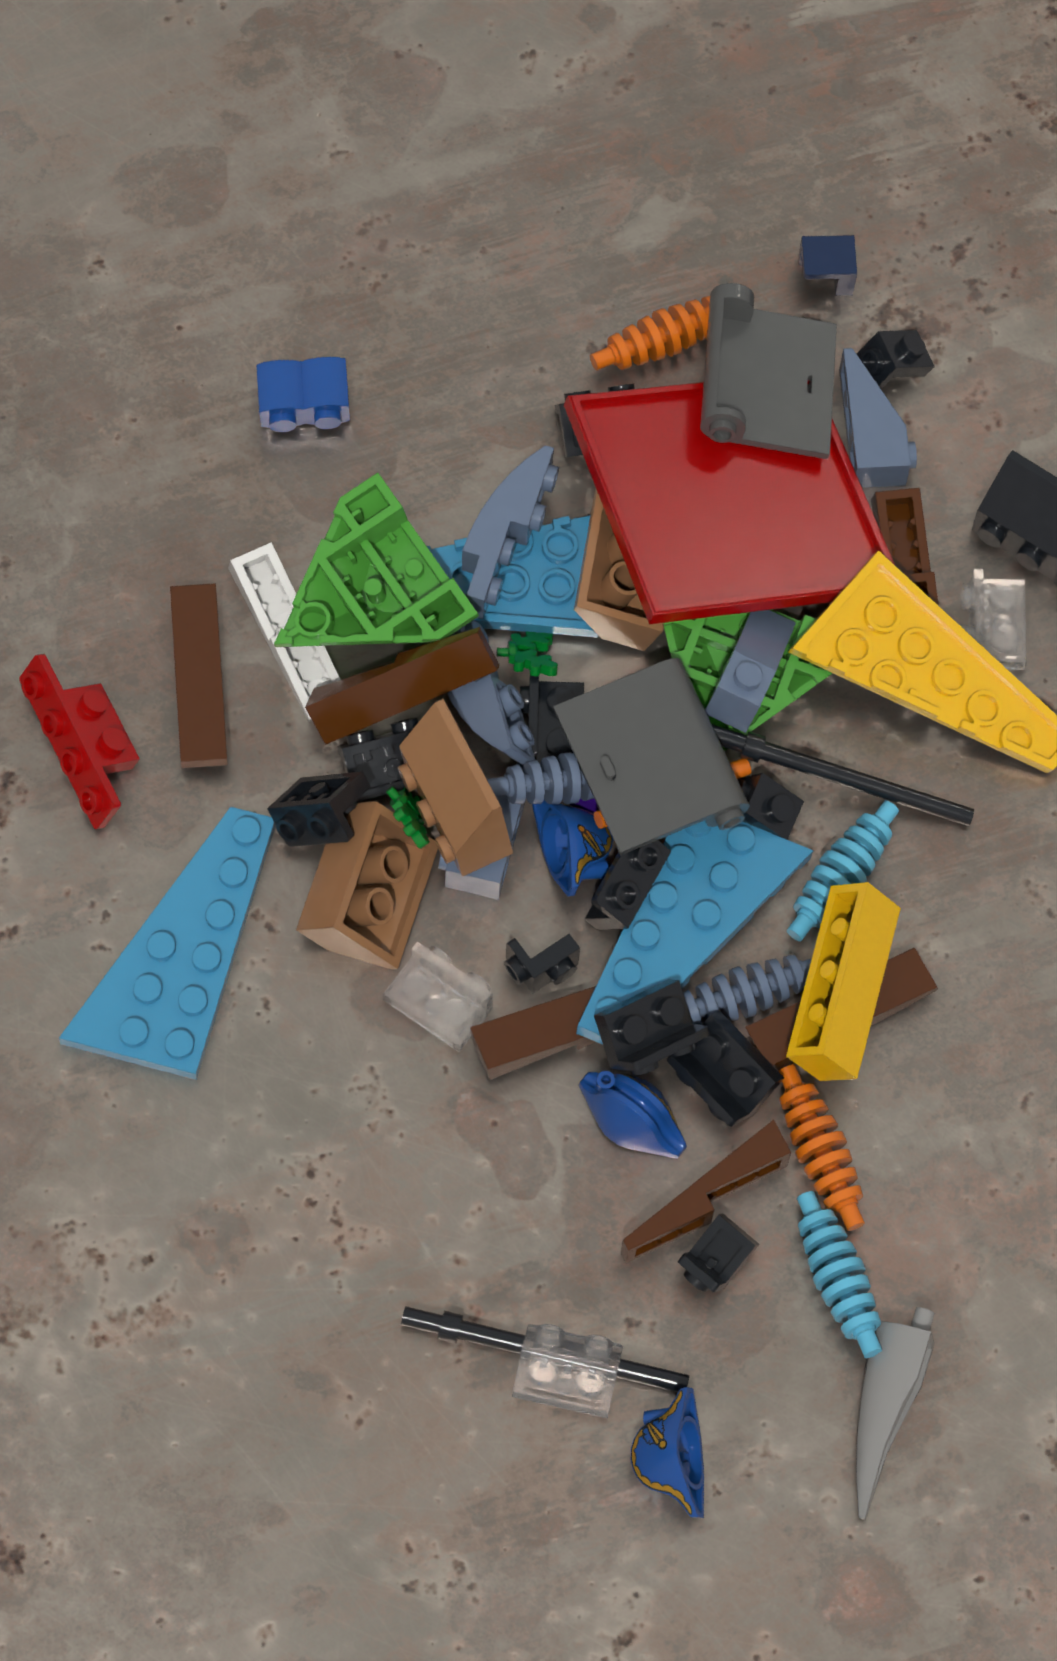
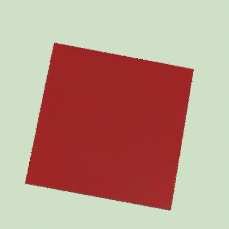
M704 382L567 396L564 408L649 625L828 603L837 597L876 552L880 551L895 565L833 419L831 423L830 455L828 459L731 442L719 443L713 441L700 428Z

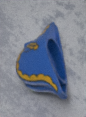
M543 800L542 804H532L540 844L549 872L567 897L576 894L583 880L604 878L609 869L606 859L612 848L613 839L607 827L603 829L597 827L594 821V813L563 803L547 804L545 800Z
M602 1071L600 1073L588 1072L580 1081L579 1087L599 1128L606 1137L617 1145L631 1150L678 1159L687 1148L667 1100L662 1092L652 1083L640 1077L628 1074H613L610 1071Z
M685 1387L678 1391L669 1408L644 1411V1425L639 1429L633 1440L630 1459L633 1471L643 1485L676 1499L690 1517L704 1518V1463L701 1432L694 1389Z

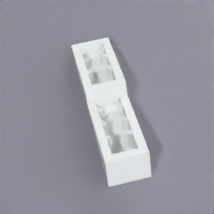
M271 542L230 560L228 569L308 722H310L312 719L305 706L313 689L341 679L325 646H274L280 629H284L292 612V603L296 592Z

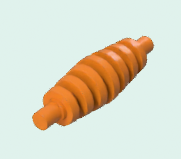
M710 296L703 297L701 303L696 299L685 302V308L681 304L669 306L668 311L664 308L653 311L652 318L645 316L639 319L637 327L633 324L625 327L622 330V336L619 333L608 337L606 348L590 354L593 368L598 371L614 364L620 370L632 367V361L639 366L647 364L649 358L653 361L664 359L666 354L673 357L681 353L682 347L689 349L696 344L697 339L703 341L707 338Z
M794 1064L788 1065L778 1071L784 1077L782 1084L785 1088L784 1094L779 1098L783 1110L792 1109L786 1113L784 1118L788 1128H795L790 1133L792 1145L800 1146L795 1151V1155L799 1163H808L804 1167L807 1177L811 1180L819 1179L813 1185L818 1195L831 1194L823 1201L825 1207L840 1213L847 1231L858 1229L865 1224L857 1206L858 1201L863 1198V1193L860 1185L850 1186L858 1179L855 1167L845 1168L853 1160L849 1149H841L847 1143L845 1135L842 1131H834L837 1129L838 1123L833 1115L823 1116L829 1110L824 1100H813L819 1094L815 1085L802 1082Z

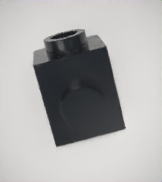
M917 330L878 331L857 353V356L880 389L892 378L925 377L935 367L925 343Z
M764 773L738 779L750 805L749 809L744 813V821L788 840L804 801Z
M567 934L533 958H530L514 938L506 943L507 960L504 961V966L515 983L518 985L525 983L531 993L534 994L550 982H553L555 985L564 982L576 972V965L579 963L580 947L572 936Z
M722 1213L715 1218L693 1248L680 1257L678 1263L686 1269L683 1275L693 1286L703 1292H706L708 1289L712 1292H717L725 1289L760 1244Z

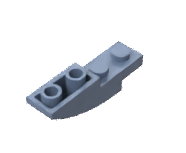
M545 445L526 458L503 480L481 509L469 532L462 550V571L473 573L466 597L479 615L477 618L484 619L488 604L496 606L503 579L497 577L501 565H510L516 543L527 546L532 530L539 532L542 527L547 506L542 505L541 501L545 491L553 492L559 473V467L553 465V447Z
M477 621L468 623L450 635L453 636L480 627L489 643L484 628ZM497 671L447 692L452 704L463 720L487 743L523 766L526 762L535 760L532 750L534 737L525 724L521 711L524 707L523 699L513 685H506L499 680Z

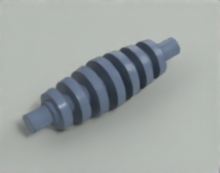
M571 752L561 753L558 758L555 756L542 758L540 764L537 760L526 762L523 770L520 765H513L507 767L503 777L487 779L495 796L506 795L512 804H523L525 799L530 804H542L543 800L547 804H560L562 800L565 804L578 803L580 798L583 801L594 799L577 759Z
M794 954L784 956V968H782L776 958L766 960V974L758 962L747 964V976L743 969L737 966L729 969L730 984L722 973L712 978L713 993L706 982L695 987L696 999H694L689 990L683 992L692 1023L702 1025V1016L706 1021L711 1014L719 1010L730 1022L739 1019L737 1004L743 1016L749 1018L757 1014L755 998L761 1010L765 1011L773 1007L772 992L780 1003L790 998L789 986H791L796 994L803 992L812 958L801 961Z

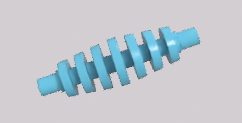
M885 800L875 814L863 813L856 820V826H850L844 832V838H838L831 845V850L825 851L819 860L820 865H817L811 874L812 880L807 881L802 889L803 896H799L793 905L797 917L786 930L789 936L801 942L812 927L820 928L831 886L867 882L866 876L871 875L876 866L875 861H878L884 852L883 846L888 845L893 836L889 825L899 813L896 805Z
M814 1191L805 1192L797 1197L804 1215L803 1219L798 1223L800 1236L806 1237L803 1241L805 1253L811 1255L808 1258V1265L810 1271L816 1273L813 1276V1282L817 1290L823 1291L821 1297L825 1304L833 1307L831 1314L835 1321L843 1323L840 1329L845 1338L858 1341L864 1358L874 1357L882 1352L881 1345L875 1334L876 1329L881 1325L879 1313L872 1311L876 1307L873 1294L867 1293L871 1285L868 1276L863 1274L866 1270L865 1265L860 1257H855L857 1250L853 1243L845 1241L848 1235L841 1225H836L838 1218L833 1210L822 1209Z

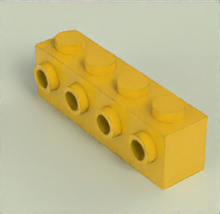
M869 882L833 885L830 887L786 1054L787 1058L819 1081L858 1078L901 910L897 904Z

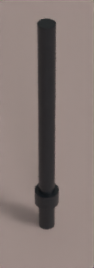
M712 724L722 747L740 752L739 757L756 763H758L759 759L965 826H969L974 815L973 808L766 742V736L747 731L745 735Z
M405 1306L401 1321L403 1326L438 1334L437 1339L456 1344L457 1340L460 1339L678 1392L681 1388L688 1386L690 1375L465 1321L463 1320V1315L445 1310L443 1315Z

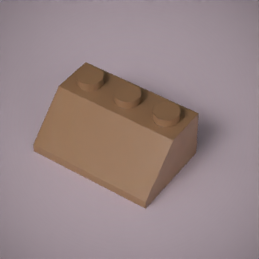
M595 488L574 611L601 639L645 651L663 632L664 626L663 623L649 625Z
M441 699L430 707L399 745L404 764L397 768L408 792L416 789L422 800L416 802V805L427 828L433 825L436 826L440 836L435 838V841L445 863L448 864L454 861L463 877L513 854L501 805L444 699Z
M377 801L358 803L354 810L344 815L354 832V837L348 842L325 844L296 931L330 952L391 970L398 969L438 847L436 841L427 836L430 843L422 849L418 848L411 836L408 837L405 834L403 823L395 819L391 810Z

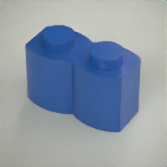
M318 357L304 361L274 360L256 365L261 427L270 428L275 432L292 431L296 426L303 424L315 425L320 429H333L340 426L341 423L350 421L346 358Z

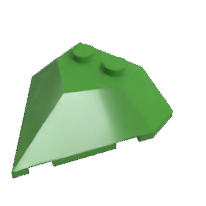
M376 473L339 498L333 512L334 518L325 538H321L292 603V612L284 629H280L274 646L302 647L434 642L449 637L479 617V615L453 578L449 579L408 521L400 502L380 474Z
M770 610L796 624L761 706L747 731L752 732L832 674L823 668L788 653L791 647L814 623L816 618L804 615L800 620ZM750 612L663 623L671 659L679 658L682 660L704 709H706ZM707 715L711 724L746 735V733Z

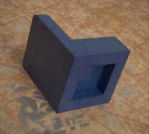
M854 235L802 236L798 260L799 265L803 266L804 278L834 279L835 296H853L857 278Z

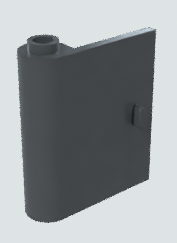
M725 283L716 286L710 293L700 423L701 431L713 441L719 443L731 442L828 459L831 441L837 324L754 309V293L748 287L737 283Z
M672 658L664 660L553 706V710L620 856L702 821H705L709 827L718 826L720 830L730 829L744 821V813L749 809L750 805L681 659Z

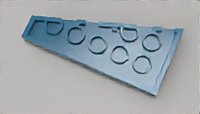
M591 515L570 519L569 516L552 519V523L542 525L539 532L532 530L527 546L516 543L510 565H501L497 577L503 579V584L496 606L488 604L484 619L476 618L473 621H477L485 629L598 638V634L574 611ZM467 538L454 540L453 545L431 549L430 546H427L449 579L453 578L466 596L473 577V573L462 571V550Z
M234 807L229 808L60 1035L59 1042L61 1045L197 1080L276 827L272 817Z
M702 821L667 836L663 845L671 850V853L628 929L622 930L581 1017L576 1034L603 1045L594 1015L668 979L679 980L683 989L689 983L693 974L703 964L706 965L753 918L754 913L771 896L774 897L784 887L785 882L811 859L813 850L743 821L727 830H720L718 826L709 827L705 821Z

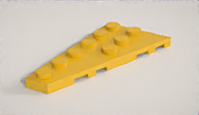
M880 551L876 552L788 651V653L1044 773L1053 771L1057 766V715Z

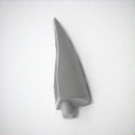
M916 1307L911 1326L881 1321V1325L875 1331L882 1352L867 1359L857 1429L856 1484L858 1516L863 1520H866L887 1454L913 1401L922 1388L935 1345L930 1331L935 1313L925 1308Z

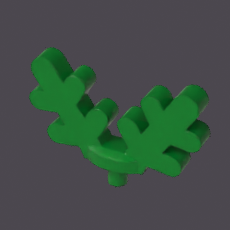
M526 631L525 637L513 633L510 635L507 648L497 647L496 656L507 657L508 663L514 664L513 670L515 672H523L525 668L530 670L531 676L535 677L539 676L540 673L547 676L557 675L558 664L552 661V656H537V651H549V646L553 642V633Z
M393 786L388 788L386 793L391 798L390 806L395 810L393 813L395 819L403 823L405 834L408 837L411 836L416 846L422 849L430 841L426 836L427 830L423 826L425 823L416 805V802L421 799L418 796L413 798L412 793L408 792L406 787L399 792Z

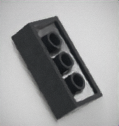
M1012 450L980 504L972 530L989 546L1002 548L1015 556L1016 560L1023 567L1031 571L1041 572L1052 579L1057 586V477Z

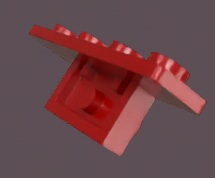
M35 655L19 677L22 691L25 697L29 699L41 723L42 731L48 737L60 761L62 771L68 776L79 798L82 810L87 814L95 830L105 828L121 807V802L106 774L131 770L140 758L101 683L63 690L46 655Z

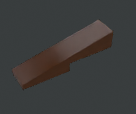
M920 487L875 492L871 498L873 515L895 566L939 606L935 574L931 572Z
M216 583L170 586L181 768L228 765Z
M477 627L400 652L394 663L314 688L305 708L326 745L496 672L499 668V663L481 628Z
M915 947L887 961L871 1026L938 990L936 983ZM800 1001L746 1026L748 1035L755 1048L777 1071L794 1064L793 1061L786 1057Z
M596 986L470 1027L472 1041L489 1080L576 1045L579 1050L596 1043L593 1040L576 1034L578 1024Z
M774 1119L624 1238L621 1255L625 1263L711 1224L715 1210L711 1202L787 1167L791 1151Z

